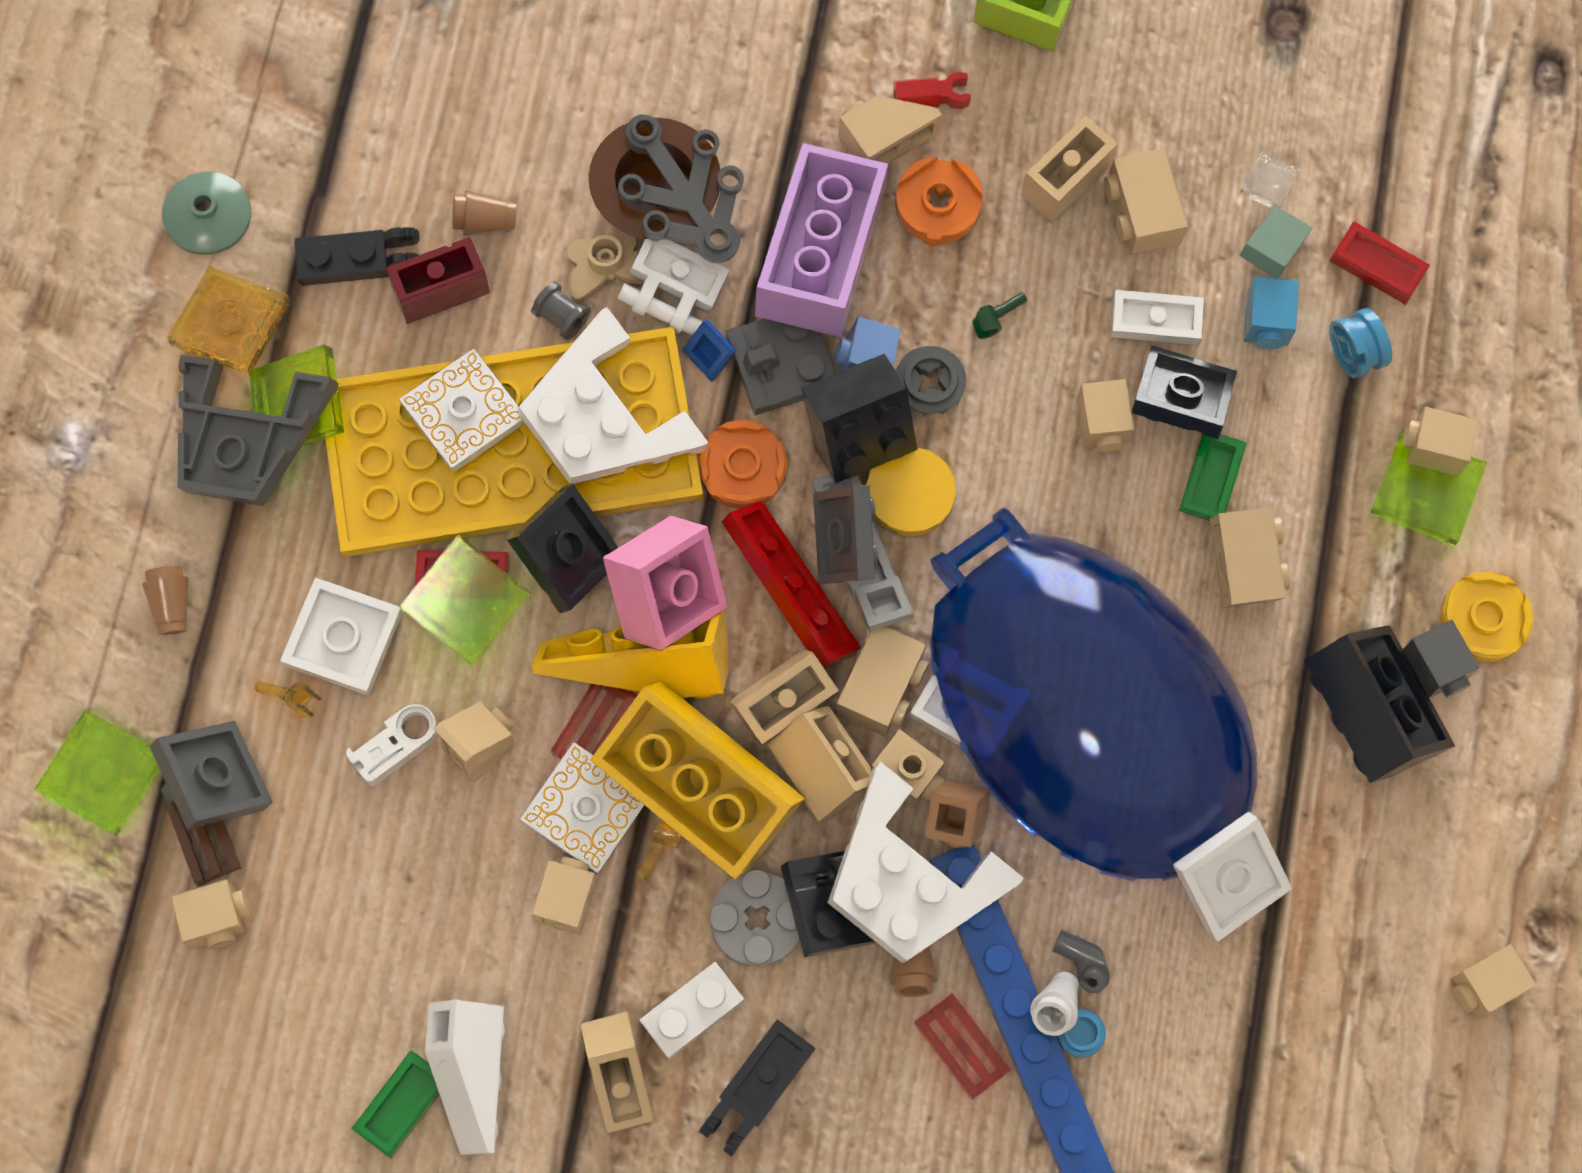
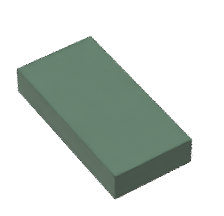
M1275 206L1245 244L1240 256L1268 274L1278 278L1303 245L1313 228Z

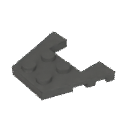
M181 355L179 371L183 373V391L179 392L178 407L183 410V432L178 433V488L189 494L264 506L335 394L339 383L331 377L295 372L282 416L212 406L224 366L216 360Z

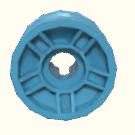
M1363 308L1354 312L1351 319L1342 317L1332 321L1330 324L1329 335L1335 356L1341 367L1350 377L1360 378L1367 375L1370 368L1381 369L1390 365L1392 361L1391 342L1385 327L1375 312L1369 308Z

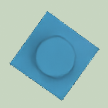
M1254 276L1246 295L1244 342L1256 343V346L1263 349H1277L1289 345L1296 331L1299 280Z

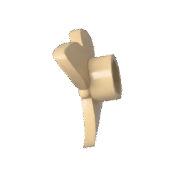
M616 229L609 235H600L593 240L577 238L569 244L567 248L568 261L575 266L570 275L571 297L575 303L585 300L595 293L606 280L612 281L615 277L629 283L644 284L645 281L629 274L639 253L636 252L637 237Z

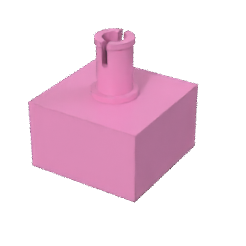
M669 516L603 557L624 638L661 651L728 607L708 526Z

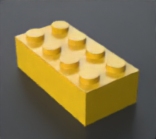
M662 681L643 687L590 759V761L735 880L754 867L805 800V797Z

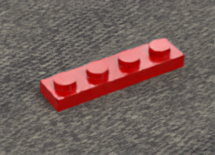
M761 500L729 512L722 520V524L805 648L814 653L824 669L853 657L861 649L860 645L763 501Z

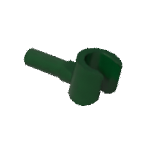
M1021 292L1001 305L981 307L972 321L978 338L986 339L999 333L1002 330V326L998 318L1003 317L1027 302L1026 295Z

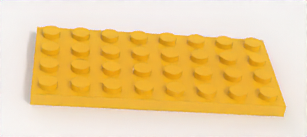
M674 327L629 333V346L595 365L645 434H648L683 411L689 416ZM574 342L481 356V358L519 407ZM454 361L333 379L339 383L338 388L323 411L322 419L340 552L343 557L517 530L562 487L570 484L526 424L452 473L403 408L399 399ZM690 452L672 456L666 462L657 464L648 462L627 467L624 472L573 484L596 517L703 500L696 454L690 455Z

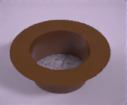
M656 117L655 119L659 122L662 129L661 142L689 182L694 159L692 142L698 131L682 122ZM628 123L611 132L595 151L589 169L591 197L601 215L620 231L644 239L648 238L645 237L642 231L643 219L650 211L658 210L664 212L670 222L695 226L687 213L640 202L629 205L620 200L618 184L620 179L627 174L640 176L646 185L671 189L647 154L635 153L628 147L625 139ZM646 125L636 128V132L640 136L647 137L652 134V130ZM702 139L697 143L702 150L708 151L712 149V146L706 139ZM717 155L711 159L702 201L709 212L714 207L720 192L716 186L717 176L721 170ZM627 184L623 187L624 192L628 195H636L640 191L635 184ZM652 220L648 223V227L654 232L664 229L663 223L659 220Z

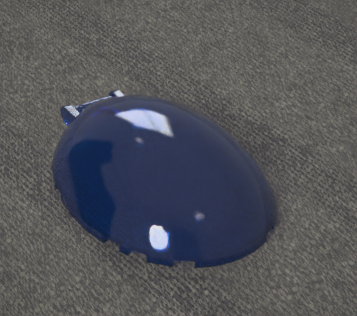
M1001 508L992 515V522L947 554L940 552L931 558V565L934 571L950 590L935 605L932 636L929 642L933 676L936 675L943 700L941 706L946 718L950 717L961 740L959 745L982 781L991 789V792L1001 805L1033 836L1036 837L1038 834L1061 851L1060 855L1070 861L1076 859L1100 870V874L1135 881L1136 879H1162L1166 881L1178 878L1179 876L1173 867L1174 863L1247 812L1251 813L1257 788V749L1251 721L1239 690L1206 637L1161 590L1145 577L1110 555L1076 541L1038 533L1028 534L1009 510ZM1004 536L1009 545L992 555L966 577L958 569L960 566Z

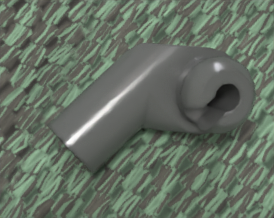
M1061 930L1052 952L1074 961L1081 986L1084 990L1093 994L1101 992L1106 988L1110 980V972L1103 951L1098 945Z

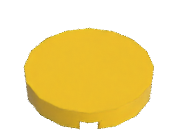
M922 448L872 468L866 484L870 485V496L875 503L874 519L884 528L887 527L895 531L896 534L906 537L926 535L939 528L951 513L956 496L954 475L946 462L932 451Z
M1491 571L1471 573L1456 582L1444 596L1439 613L1441 625L1453 620L1475 660L1482 663L1502 661L1515 654L1530 637L1534 622L1532 604L1526 593L1523 594L1516 587L1517 583L1509 577Z

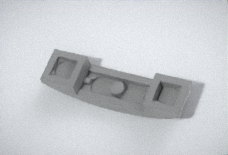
M831 475L812 480L814 493L862 485L858 475L836 484ZM872 522L873 543L878 551L875 579L846 582L856 607L869 631L914 618L899 576H895L874 522Z

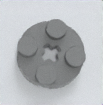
M758 869L750 870L736 880L734 878L730 879L717 892L710 913V924L716 945L730 960L739 965L750 967L751 965L769 966L787 958L797 947L800 939L783 878ZM751 908L756 911L764 908L768 912L766 916V921L769 924L768 928L763 930L757 926L752 931L748 929L746 924L749 917L746 912Z

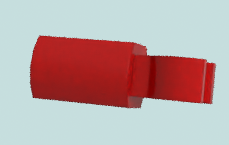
M954 72L945 80H938V77L895 80L893 86L894 99L939 108L940 104H947L951 108L964 109L970 105V94H957L953 91V88L967 86L968 74Z

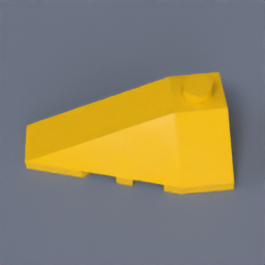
M726 609L661 651L624 638L621 626L606 633H602L597 628H589L539 642L531 668L533 674L638 692L644 686L662 681L682 698H710L716 694H723L729 672Z

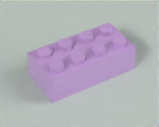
M802 143L757 284L756 317L842 338L885 194L888 171L887 163Z

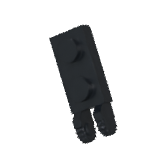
M414 227L390 228L385 232L383 230L295 238L298 282L302 286L388 277L386 267L419 256L420 254L412 252L394 253L387 257L386 249L417 244L420 240L419 231Z
M777 1019L719 1096L721 1101L704 1122L699 1132L706 1138L714 1134L722 1124V1119L730 1108L743 1116L745 1120L736 1131L732 1132L725 1142L726 1146L723 1149L732 1157L754 1126L759 1127L816 1048Z

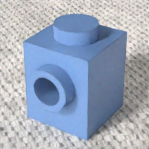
M858 316L846 339H840L834 356V364L840 365V372L885 353L892 366H894L901 329Z

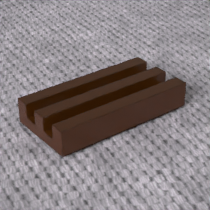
M163 797L191 876L197 886L242 869L226 823L221 821L214 823L228 861V863L219 865L205 825L195 828L210 870L203 872L188 830L176 804L168 805Z

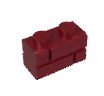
M471 237L454 242L451 247L443 246L386 267L393 292L406 324L490 293L485 270Z

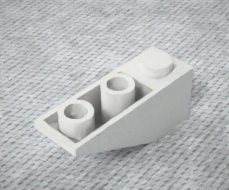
M449 1000L428 1004L425 1053L460 1155L493 1154L495 1140L498 1135V1122L496 1119L498 1091L501 1086V1043L505 1034L503 1024L504 1006L463 1000Z

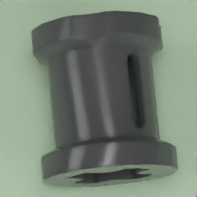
M552 282L537 296L531 308V313L538 318L541 316L545 317L560 329V336L565 340H569L584 326L591 309L586 304L578 305L561 292L562 287L560 284Z

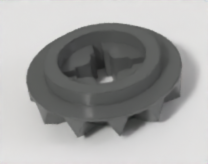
M923 346L916 348L902 358L896 369V372L907 388L910 408L920 411L924 416L930 413L944 414L955 404L958 405L966 388V372L962 363L953 353L941 347ZM941 369L938 379V386L941 390L930 387L927 391L924 390L920 393L923 379L919 374L931 377Z

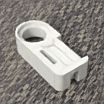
M412 704L402 708L384 721L385 730L359 747L355 752H352L350 748L347 749L346 755L367 785H377L435 741L437 736L433 728L438 724L433 713L427 707ZM416 715L425 717L429 721V730L425 736L419 739H410L404 735L403 725L408 718Z

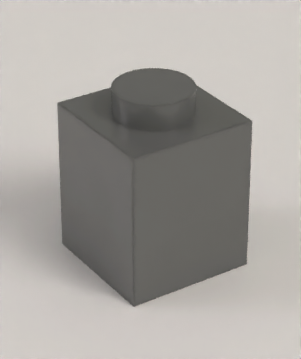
M1453 620L1411 639L1403 648L1429 698L1441 692L1444 693L1446 698H1449L1465 690L1471 685L1468 679L1480 668Z

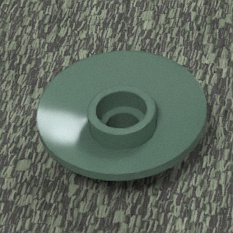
M200 172L182 179L170 190L163 205V224L169 237L180 248L195 254H216L231 248L244 236L251 220V204L243 187L233 178L217 172ZM202 203H211L210 208L206 211L196 210Z

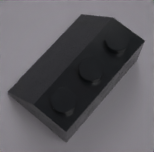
M1390 625L1348 633L1304 660L1310 671L1309 675L1313 686L1323 695L1332 712L1331 718L1334 726L1340 733L1344 734L1354 753L1353 759L1356 767L1367 777L1369 783L1392 777L1455 747L1453 740Z

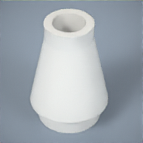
M1068 972L1055 974L1052 981L1032 1001L1030 1012L1033 1023L1042 1033L1058 1036L1075 1026L1078 1017V991L1080 985L1078 979L1073 974Z

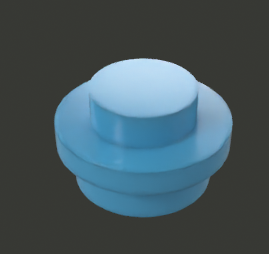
M1078 1009L1075 1026L1071 1030L1058 1035L1057 1038L1065 1052L1074 1057L1085 1058L1092 1056L1102 1047L1106 1033L1104 1024L1098 1015L1086 1009Z

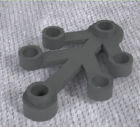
M645 114L633 117L626 128L625 139L628 147L635 153L647 154L671 190L646 185L640 176L627 174L620 179L618 184L620 200L629 205L640 202L684 212L689 215L695 226L673 223L669 221L668 216L664 212L658 210L650 211L645 215L642 224V231L645 237L652 241L667 239L694 245L700 256L712 263H724L732 259L737 253L740 244L739 233L730 222L736 194L741 191L744 182L742 171L735 166H725L719 171L716 186L720 194L714 217H712L702 202L711 159L715 157L719 148L717 134L707 129L700 130L695 134L692 142L694 159L688 182L661 142L662 129L659 122L654 117ZM646 125L652 130V134L647 137L640 136L636 132V128ZM702 139H707L712 142L714 147L711 150L705 151L697 143ZM732 175L737 179L738 184L733 187L726 186L722 178ZM627 184H635L640 191L636 195H628L624 192L623 187ZM652 220H659L663 223L664 229L654 232L650 230L648 223ZM716 233L721 234L726 242L720 246L714 245L710 241V236Z

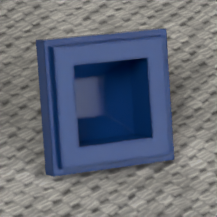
M705 319L682 351L712 382L716 380L737 350L708 319Z

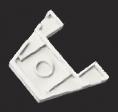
M608 307L598 313L519 406V416L569 484L624 472L627 467L652 462V464L666 462L672 456L689 452L690 455L699 454L705 451L708 446V441L685 411L645 434L597 370L595 365L629 346L630 337Z
M879 762L871 771L868 780L870 782L856 816L857 822L850 843L846 846L828 903L901 963H904L1018 886L1024 878L994 853L989 852L985 854L963 886L960 888L886 828V824L914 788L882 762Z

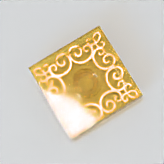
M208 266L167 339L171 346L206 359L216 360L226 367L250 375L291 302L288 295Z

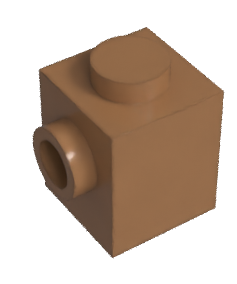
M946 779L932 791L925 837L939 840L942 844L950 847L970 848L984 834L991 789Z

